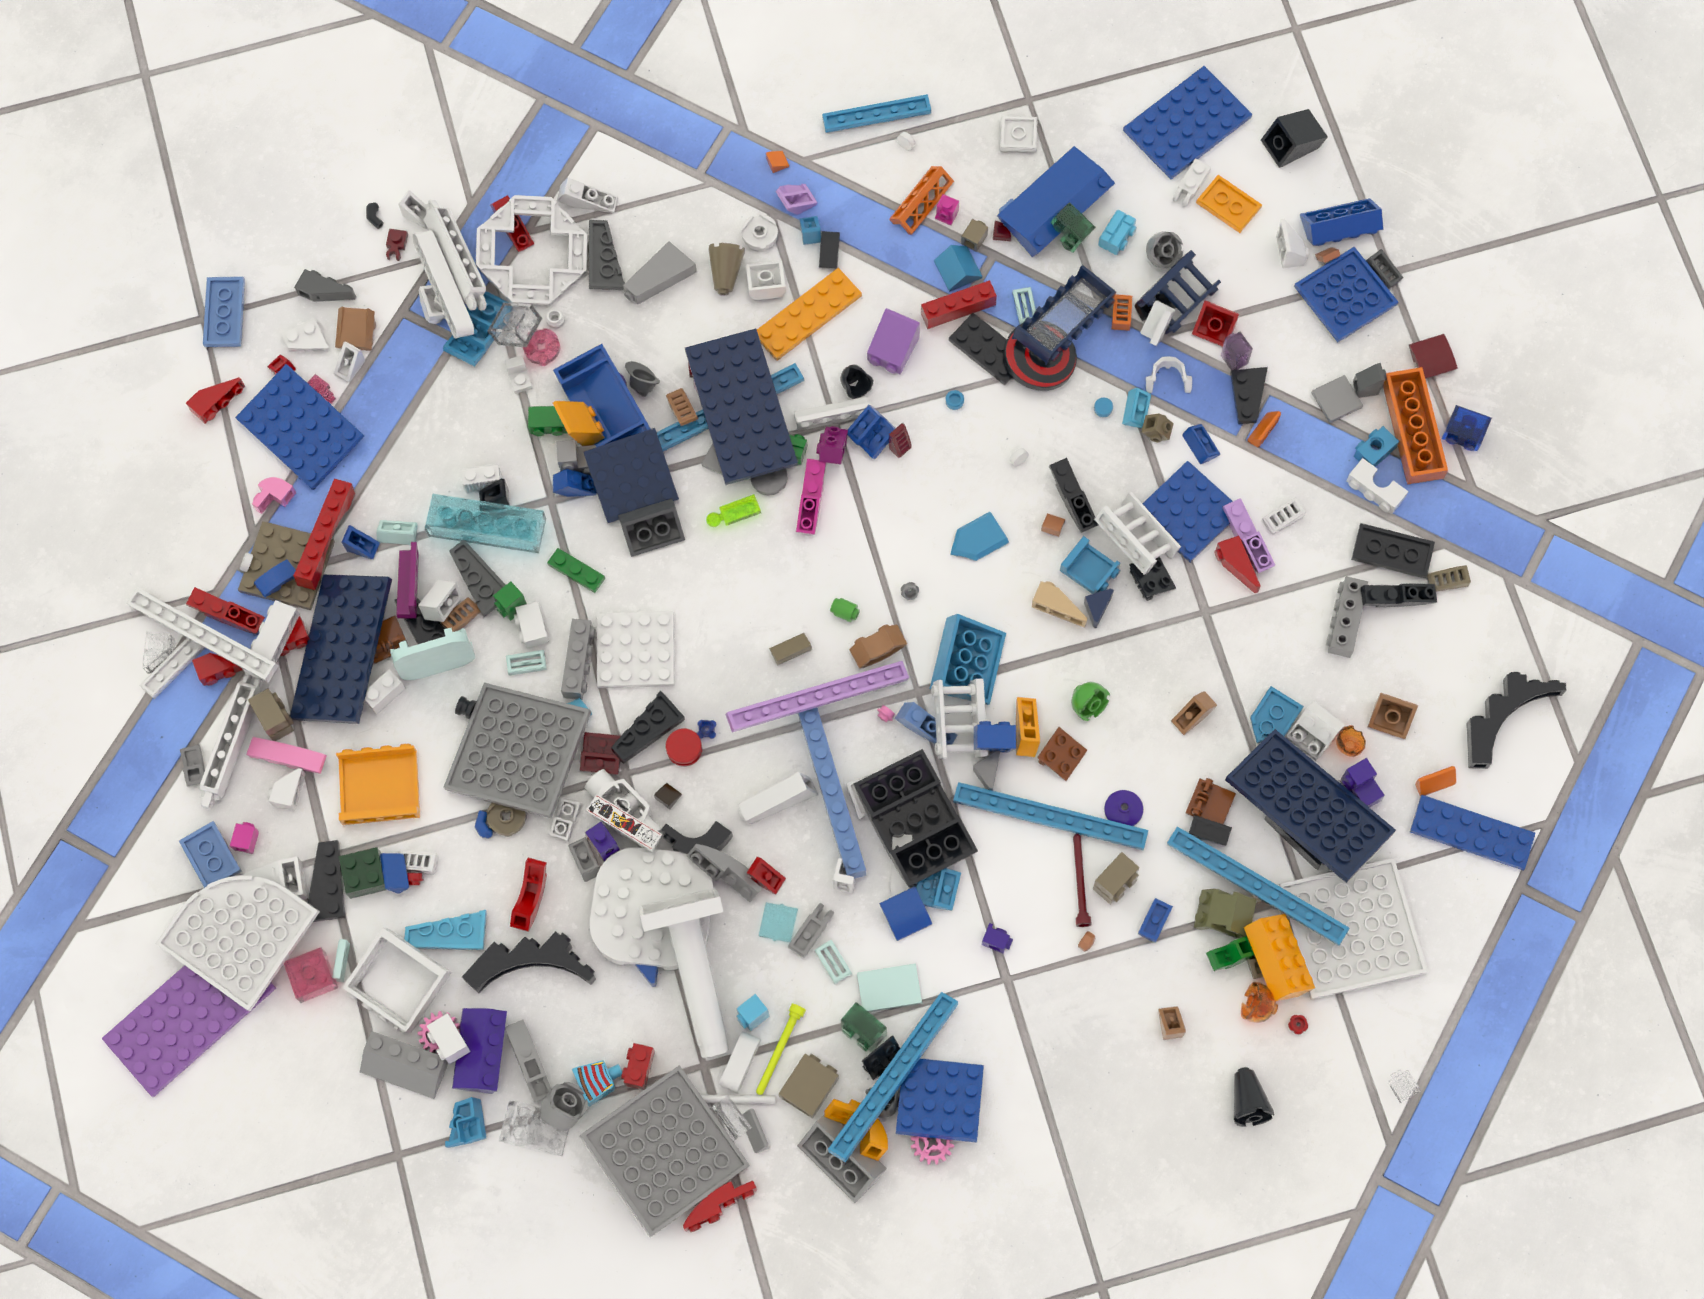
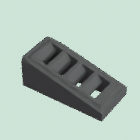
M1382 249L1366 260L1388 289L1404 278ZM1383 264L1385 267L1380 269L1379 266ZM1386 270H1389L1390 273H1388L1387 275H1385L1384 272H1385ZM1394 275L1395 278H1394L1393 280L1389 281L1388 278H1389L1390 276Z

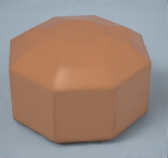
M1087 931L1079 942L1078 948L1084 952L1088 951L1095 942V935Z

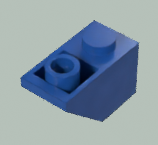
M565 469L553 475V493L566 497L597 495L591 475L570 469Z

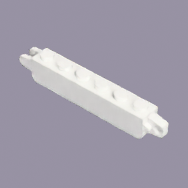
M429 199L426 204L424 222L428 230H432L464 304L467 305L469 310H475L478 307L479 310L483 311L487 306L483 296L486 292V286L449 208H440L436 200Z
M246 673L242 682L239 681L236 685L200 783L201 797H203L201 806L205 809L211 810L215 801H218L219 798L223 799L254 714L248 699L261 692L260 688L263 680L256 678L254 684L251 685L252 676Z

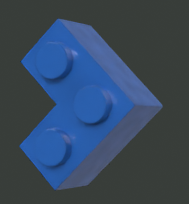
M980 721L979 724L974 726V750L1008 753L1016 749V725H1010V722H998V724L991 725L990 721Z

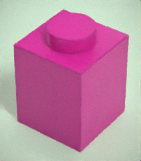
M243 822V824L236 823L230 847L233 850L253 854L259 834L254 824Z

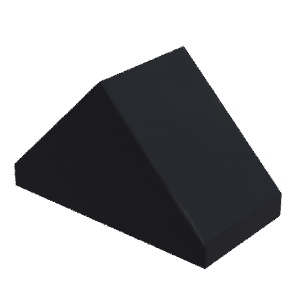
M501 478L479 491L480 509L510 506L509 490L505 479Z

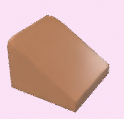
M1047 513L1041 531L1059 537L1065 519Z

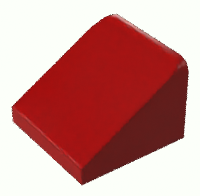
M281 354L267 366L275 375L285 364L294 371L296 370L290 360Z

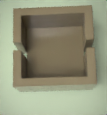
M268 688L248 699L262 727L272 741H277L294 731L291 726L294 722L285 710V706L276 692L272 694Z
M1121 852L1095 880L1093 890L1110 905L1113 901L1118 902L1124 896L1125 888L1127 886L1131 888L1137 882L1140 867Z

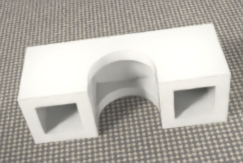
M1362 458L1351 471L1346 482L1354 490H1359L1363 493L1366 499L1377 503L1381 510L1393 514L1404 501L1409 491L1394 480L1387 487L1381 488L1376 486L1373 478L1378 469Z

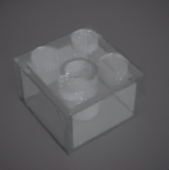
M503 303L490 325L488 333L498 345L527 347L543 318L532 304Z

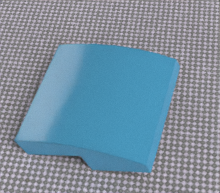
M945 868L918 882L916 889L924 906L952 911L961 872Z

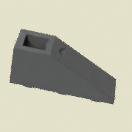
M304 269L294 286L298 295L314 302L356 299L351 286L339 284L331 277L325 278L315 270L309 271Z

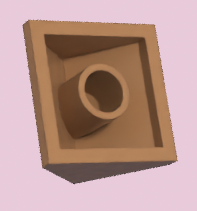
M1380 693L1375 702L1368 727L1406 739L1418 705Z

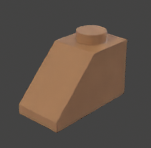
M1203 691L1195 695L1171 722L1185 735L1205 719L1217 704Z

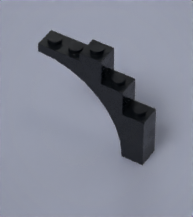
M1510 672L1503 679L1504 696L1502 694H1491L1485 701L1486 718L1484 716H1473L1466 723L1468 768L1488 769L1492 764L1496 735L1506 718L1519 707L1531 701L1545 697L1562 696L1566 691V683H1560L1559 680H1550L1548 682L1529 680L1527 682V674H1521L1520 672Z
M556 931L540 949L541 945L535 939L531 938L529 940L527 937H524L508 954L510 950L504 944L500 943L498 945L494 941L462 976L464 981L478 993L504 974L534 966L553 967L568 971L579 976L590 985L596 980L593 975L595 971L589 965L583 966L578 962L580 958L574 952L568 953L572 949L569 943L571 939L563 932L560 935Z

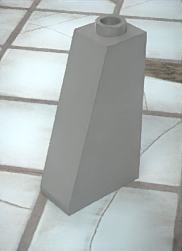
M668 241L623 285L624 295L629 301L640 304L697 272L696 264Z

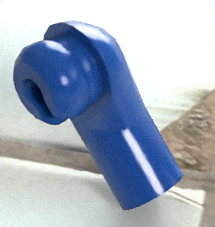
M480 810L475 822V829L480 837L489 839L493 835V830L486 825L487 812Z

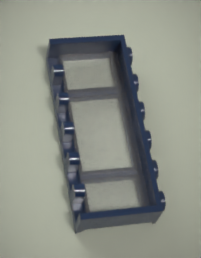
M1082 265L1075 277L1072 275L1068 279L1066 286L1063 287L1061 285L1054 297L1049 296L1045 305L1042 308L1039 306L1036 309L1032 318L1027 317L1022 327L1019 325L1016 327L1011 339H1017L1042 359L1045 365L1051 360L1054 362L1059 357L1062 349L1064 351L1067 350L1072 343L1071 341L1073 339L1077 340L1084 328L1087 330L1095 318L1099 319L1105 308L1109 309L1113 305L1116 291Z

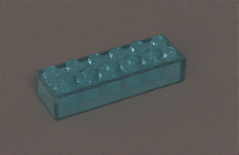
M432 494L425 531L429 537L455 541L465 540L468 543L539 553L546 516L542 510Z

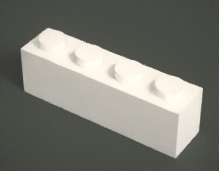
M275 600L274 604L267 611L268 616L265 622H262L259 627V635L257 639L253 640L251 650L277 663L300 613L296 608ZM243 669L246 674H248V675H250V676H253V677H255V678H258V679H260V680H263V679L259 678L258 676H256V675H254V674L248 672L247 670Z

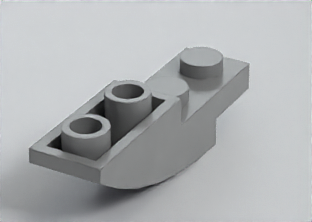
M695 844L686 855L694 864L706 872L708 876L715 881L721 877L749 902L762 889L747 876L749 869L745 865L719 850Z
M524 1020L506 1026L507 1036L533 1101L536 1102L544 1099L551 1091V1087Z

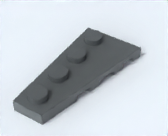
M589 220V289L624 290L623 285L625 282L619 267L608 221Z

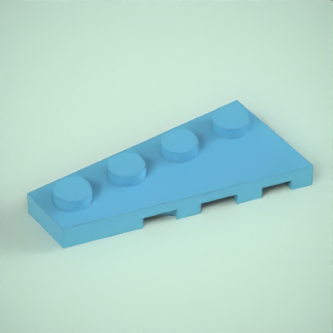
M482 910L473 914L468 913L459 917L445 918L440 921L405 927L404 940L414 947L421 949L484 950L487 911Z

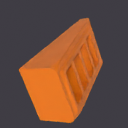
M1115 294L1111 329L1130 331L1132 296ZM1117 300H1125L1128 303H1120ZM1117 306L1128 307V309L1117 308ZM1117 312L1127 313V315L1117 314ZM1116 318H1124L1127 319V321L1116 320Z

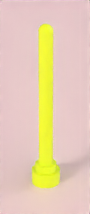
M792 1003L788 1010L790 1018L756 1089L758 1095L764 1093L797 1020H800L806 1012V1009Z

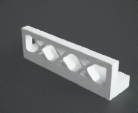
M867 396L794 411L798 431L857 419L864 409L870 405V402H868Z

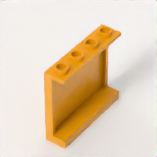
M401 744L400 747L385 745L381 746L380 749L365 747L361 751L345 749L340 753H336L339 759L341 813H339V821L342 825L420 818L417 750L414 745Z

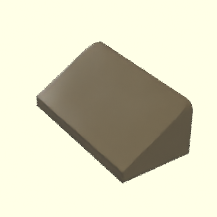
M802 633L769 649L778 666L811 651L812 646L806 635Z

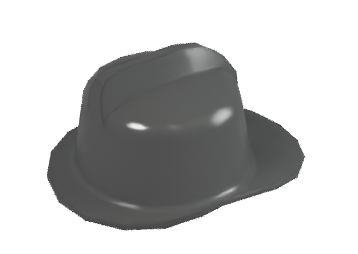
M634 361L625 364V368L630 374V387L636 390L642 397H646L655 385L660 383V380L645 365Z

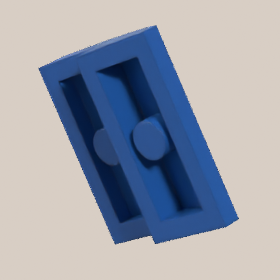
M868 405L847 430L848 436L856 445L861 446L871 458L876 459L888 445L889 434L895 427L875 408Z
M915 886L879 903L896 941L932 925V921Z

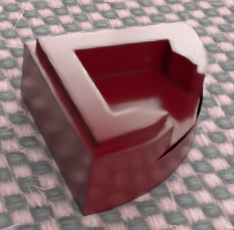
M995 221L993 240L1011 242V233L1002 222Z

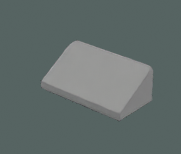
M751 1108L742 1114L740 1119L754 1152L759 1153L768 1149L769 1145L756 1113Z

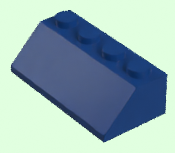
M1370 198L1300 214L1307 240L1315 246H1322L1325 242L1330 241L1340 242L1343 238L1348 237L1357 238L1361 234H1375L1379 230H1384L1382 209Z

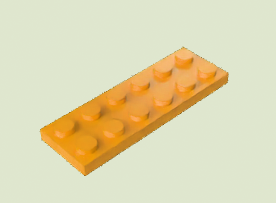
M838 267L759 327L757 332L761 344L778 361L862 296V292Z

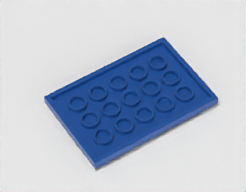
M1203 66L1124 126L1123 131L1172 180L1190 166L1195 158L1199 159L1252 118V113Z
M287 364L235 417L312 490L325 479L364 437L352 423Z

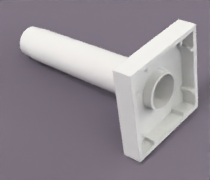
M712 888L639 906L644 932L665 926L669 929L701 1057L707 1058L726 1053L729 1050L726 1041L727 1036L700 923V918L723 912L717 889Z

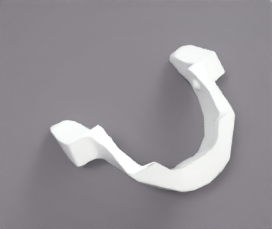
M1161 357L1154 364L1152 375L1146 377V391L1152 393L1158 370L1162 367L1166 369L1175 367L1181 373L1185 393H1190L1192 390V376L1186 375L1184 364L1176 357Z

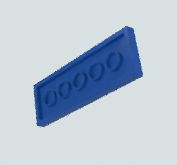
M1425 795L1420 796L1410 833L1523 871L1526 868L1536 834L1535 832Z

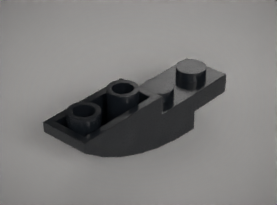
M1065 458L1049 465L1056 481L1055 485L1080 532L1082 533L1098 526L1099 524L1094 520L1096 517L1084 491L1081 490L1068 459Z
M1435 584L1361 586L1363 606L1404 607L1437 603Z

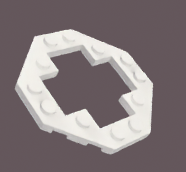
M514 195L503 207L490 216L484 224L477 228L476 267L511 304L549 306L586 272L587 234L557 205V202L552 197ZM514 215L551 217L550 235H568V269L550 268L549 286L513 284V266L494 265L495 232L514 233Z

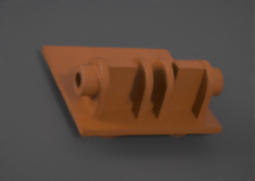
M396 615L382 622L374 664L391 657L390 649L400 648L399 643L406 640Z
M1058 727L1037 757L1039 759L1038 763L1043 766L1047 765L1062 779L1067 781L1087 752V749L1062 728Z
M1200 778L1185 813L1193 817L1196 815L1224 824L1236 793L1213 784L1212 779L1206 778V780Z

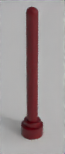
M1075 834L1073 836L1079 908V913L1075 918L1076 927H1089L1092 925V921L1086 908L1081 836Z

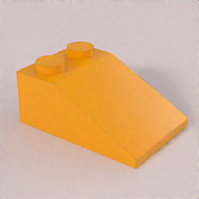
M553 402L567 433L581 446H591L605 438L602 433L604 428L599 421L595 420L594 416H596V413L592 406L588 407L584 402Z

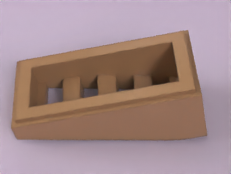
M682 388L666 395L668 404L680 426L698 419Z
M468 597L453 608L444 622L440 623L446 629L451 628L452 632L464 628L480 613V610ZM469 605L474 611L470 612L466 606ZM464 610L468 615L465 617L460 611ZM458 615L462 620L458 621L455 616ZM451 620L456 623L454 626L450 623Z

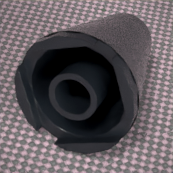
M1248 1067L1238 1069V1072L1234 1074V1123L1238 1126L1246 1127V1123L1252 1122L1253 1126L1273 1119L1272 1115H1275L1274 1110L1254 1070Z

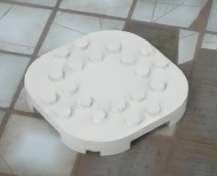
M639 847L626 848L614 853L602 864L596 876L589 922L590 934L595 947L602 956L615 964L624 966L625 964L657 966L664 968V970L678 969L668 927L665 926L644 932L639 906L714 888L712 878L694 864L685 853L654 849L651 852L646 848ZM711 915L700 918L705 945L709 937Z

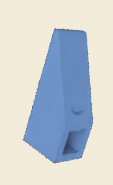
M915 702L904 703L895 719L909 730L934 744L937 743L935 717ZM946 733V745H952L958 735L956 733Z

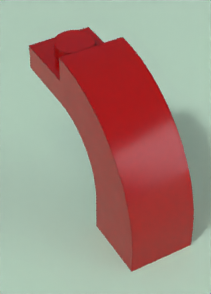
M527 858L521 892L511 913L510 927L529 932L536 918L547 879V862Z

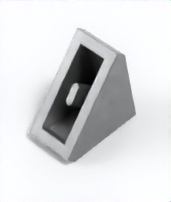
M1000 751L993 752L973 765V771L985 789L993 791Z

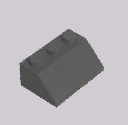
M672 499L618 515L631 557L685 540Z

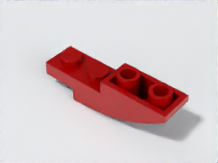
M194 587L186 603V606L204 613L207 617L253 634H257L265 618L240 605L222 600Z
M752 1180L735 1189L730 1181L711 1192L687 1217L683 1224L684 1230H689L691 1233L702 1228L701 1224L708 1222L712 1224L720 1220L719 1216L723 1215L721 1206L724 1205L727 1208L736 1203L735 1200L741 1197L744 1200L755 1195L754 1191H757L754 1181Z

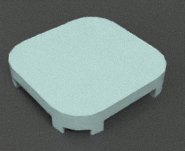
M451 628L444 629L445 637L409 647L406 640L400 642V648L390 649L393 664L399 676L403 680H416L472 662L475 659L472 642L467 637L466 630L462 628L452 632Z

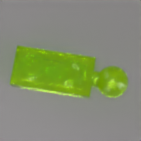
M755 494L720 506L719 510L721 513H709L706 517V522L710 527H717L724 520L727 526L761 513V509Z

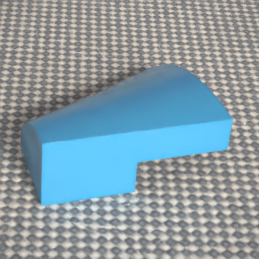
M471 1097L456 1102L453 1109L454 1116L449 1125V1128H452L449 1141H445V1147L450 1148L486 1139L481 1099Z

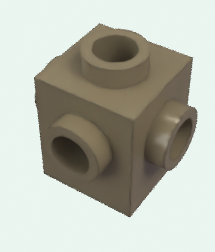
M1160 413L1146 415L1141 432L1148 436L1151 441L1160 443L1161 441L1170 440L1174 423Z

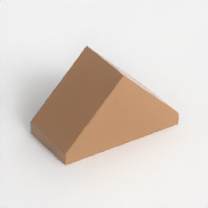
M1178 1006L1158 1009L1163 1040L1182 1038L1186 1033V1029Z

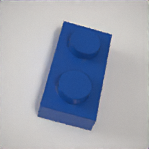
M1155 898L1138 935L1156 943L1173 906Z

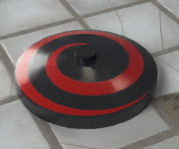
M1040 322L1061 340L1067 335L1062 329L1051 323ZM1036 328L1029 332L1030 335L1050 351L1056 346ZM1015 329L1009 334L1003 349V359L1008 372L1018 383L1033 390L1049 391L1059 388L1069 380L1077 363V354L1073 342L1067 350L1064 351L1062 349L1060 351L1059 357L1054 362L1051 360L1045 365L1042 359L1017 339H1011Z

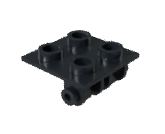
M1160 557L1156 558L1157 562L1145 575L1134 563L1129 564L1130 574H1132L1135 584L1139 583L1137 587L1138 589L1142 588L1140 590L1143 595L1142 597L1146 598L1147 601L1151 600L1153 595L1176 589Z
M892 1035L862 1060V1067L869 1073L872 1080L882 1075L900 1050L894 1036Z

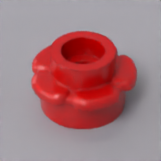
M407 873L409 885H420V881H424L422 873Z
M1293 1015L1290 1018L1288 1027L1295 1034H1302L1303 1031L1308 1029L1307 1019L1302 1015Z

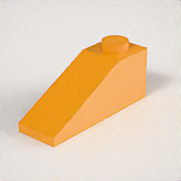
M1017 697L1015 724L1016 755L1035 757L1040 744L1036 699Z

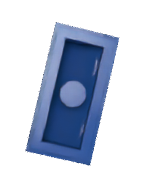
M1202 424L1188 427L1182 434L1200 464H1204L1220 455L1219 450Z
M400 853L380 854L385 889L397 894L407 890L409 882L404 855Z

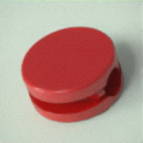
M681 728L672 732L667 738L666 752L674 764L686 767L693 765L699 760L702 754V743L697 733L690 729Z

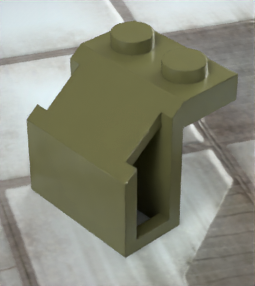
M1219 889L1202 890L1199 897L1198 910L1195 915L1194 928L1199 930L1214 929L1236 939L1246 937L1244 927L1253 921L1257 900L1239 892H1233L1232 895Z

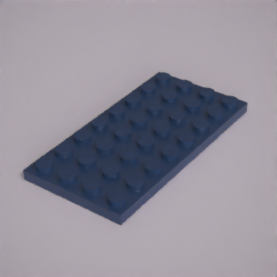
M757 329L685 347V353L725 485L797 466L796 455Z
M323 574L309 632L310 640L307 641L290 712L292 720L360 723L392 583L390 577Z
M1276 729L1225 779L1226 782L1346 883L1396 831V829Z

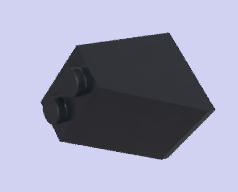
M1306 109L1277 117L1261 138V142L1278 167L1281 168L1319 149L1328 136L1311 111Z

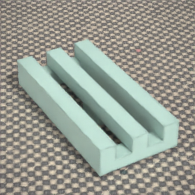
M1031 287L1016 289L1012 292L1019 325L1023 324L1025 319L1029 317L1025 292L1028 294L1032 316L1036 311ZM1019 293H1020V296H1021L1022 305H1023L1024 314H1025V318H1024V319H1023V317H1022L1021 308H1020L1019 299H1018V294H1019Z
M544 650L506 656L509 676L547 670ZM541 656L540 659L511 663L512 660ZM540 663H542L541 665H535V666H528V667H522V668L512 669V668H514V667H521V666H527V665H533V664H540Z
M340 939L338 942L332 976L335 981L343 983L350 943L345 939Z
M832 940L815 949V953L834 984L852 975ZM828 946L832 948L839 962L846 971L845 973L841 972L840 968L838 967L829 950L827 949ZM824 950L834 969L838 973V977H835L834 973L832 972L831 968L829 967L828 963L826 962L825 958L823 957L820 951Z

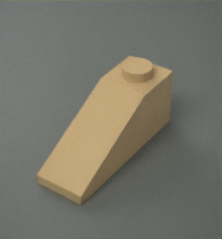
M1048 581L1040 582L1032 601V608L1085 628L1087 617L1055 584Z

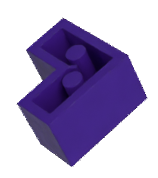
M1367 758L1346 769L1341 778V784L1369 808L1382 801L1385 796L1374 780L1377 773Z

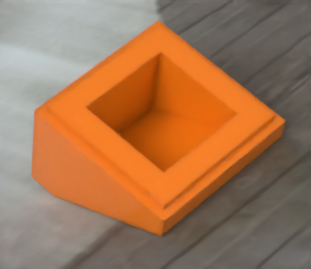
M783 151L766 152V159L772 173L789 167Z

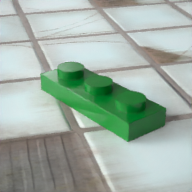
M559 548L556 549L547 562L548 566L593 593H596L605 580L603 574Z

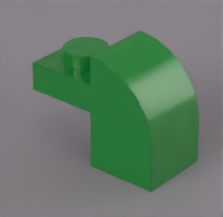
M1247 936L1233 940L1226 946L1210 950L1206 953L1213 971L1234 967L1255 956Z

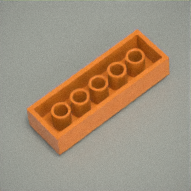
M1423 368L1386 373L1387 378L1383 383V389L1395 438L1399 440L1397 446L1407 485L1444 479L1448 472V467Z

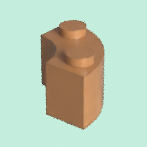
M886 624L880 627L878 632L866 638L860 637L855 640V644L849 650L859 669L890 657L908 643L897 624L891 626Z

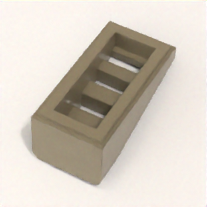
M1467 565L1436 571L1427 575L1428 583L1435 584L1436 592L1468 587L1471 583ZM1451 575H1454L1455 582H1452ZM1443 576H1446L1447 584H1444ZM1436 577H1438L1440 586H1436Z

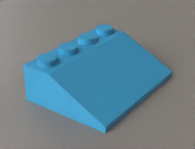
M960 614L947 617L930 689L933 682L937 680H942L943 687L969 686L970 681L983 679L985 704L989 705L1006 633ZM944 694L947 696L971 701V695L969 694Z

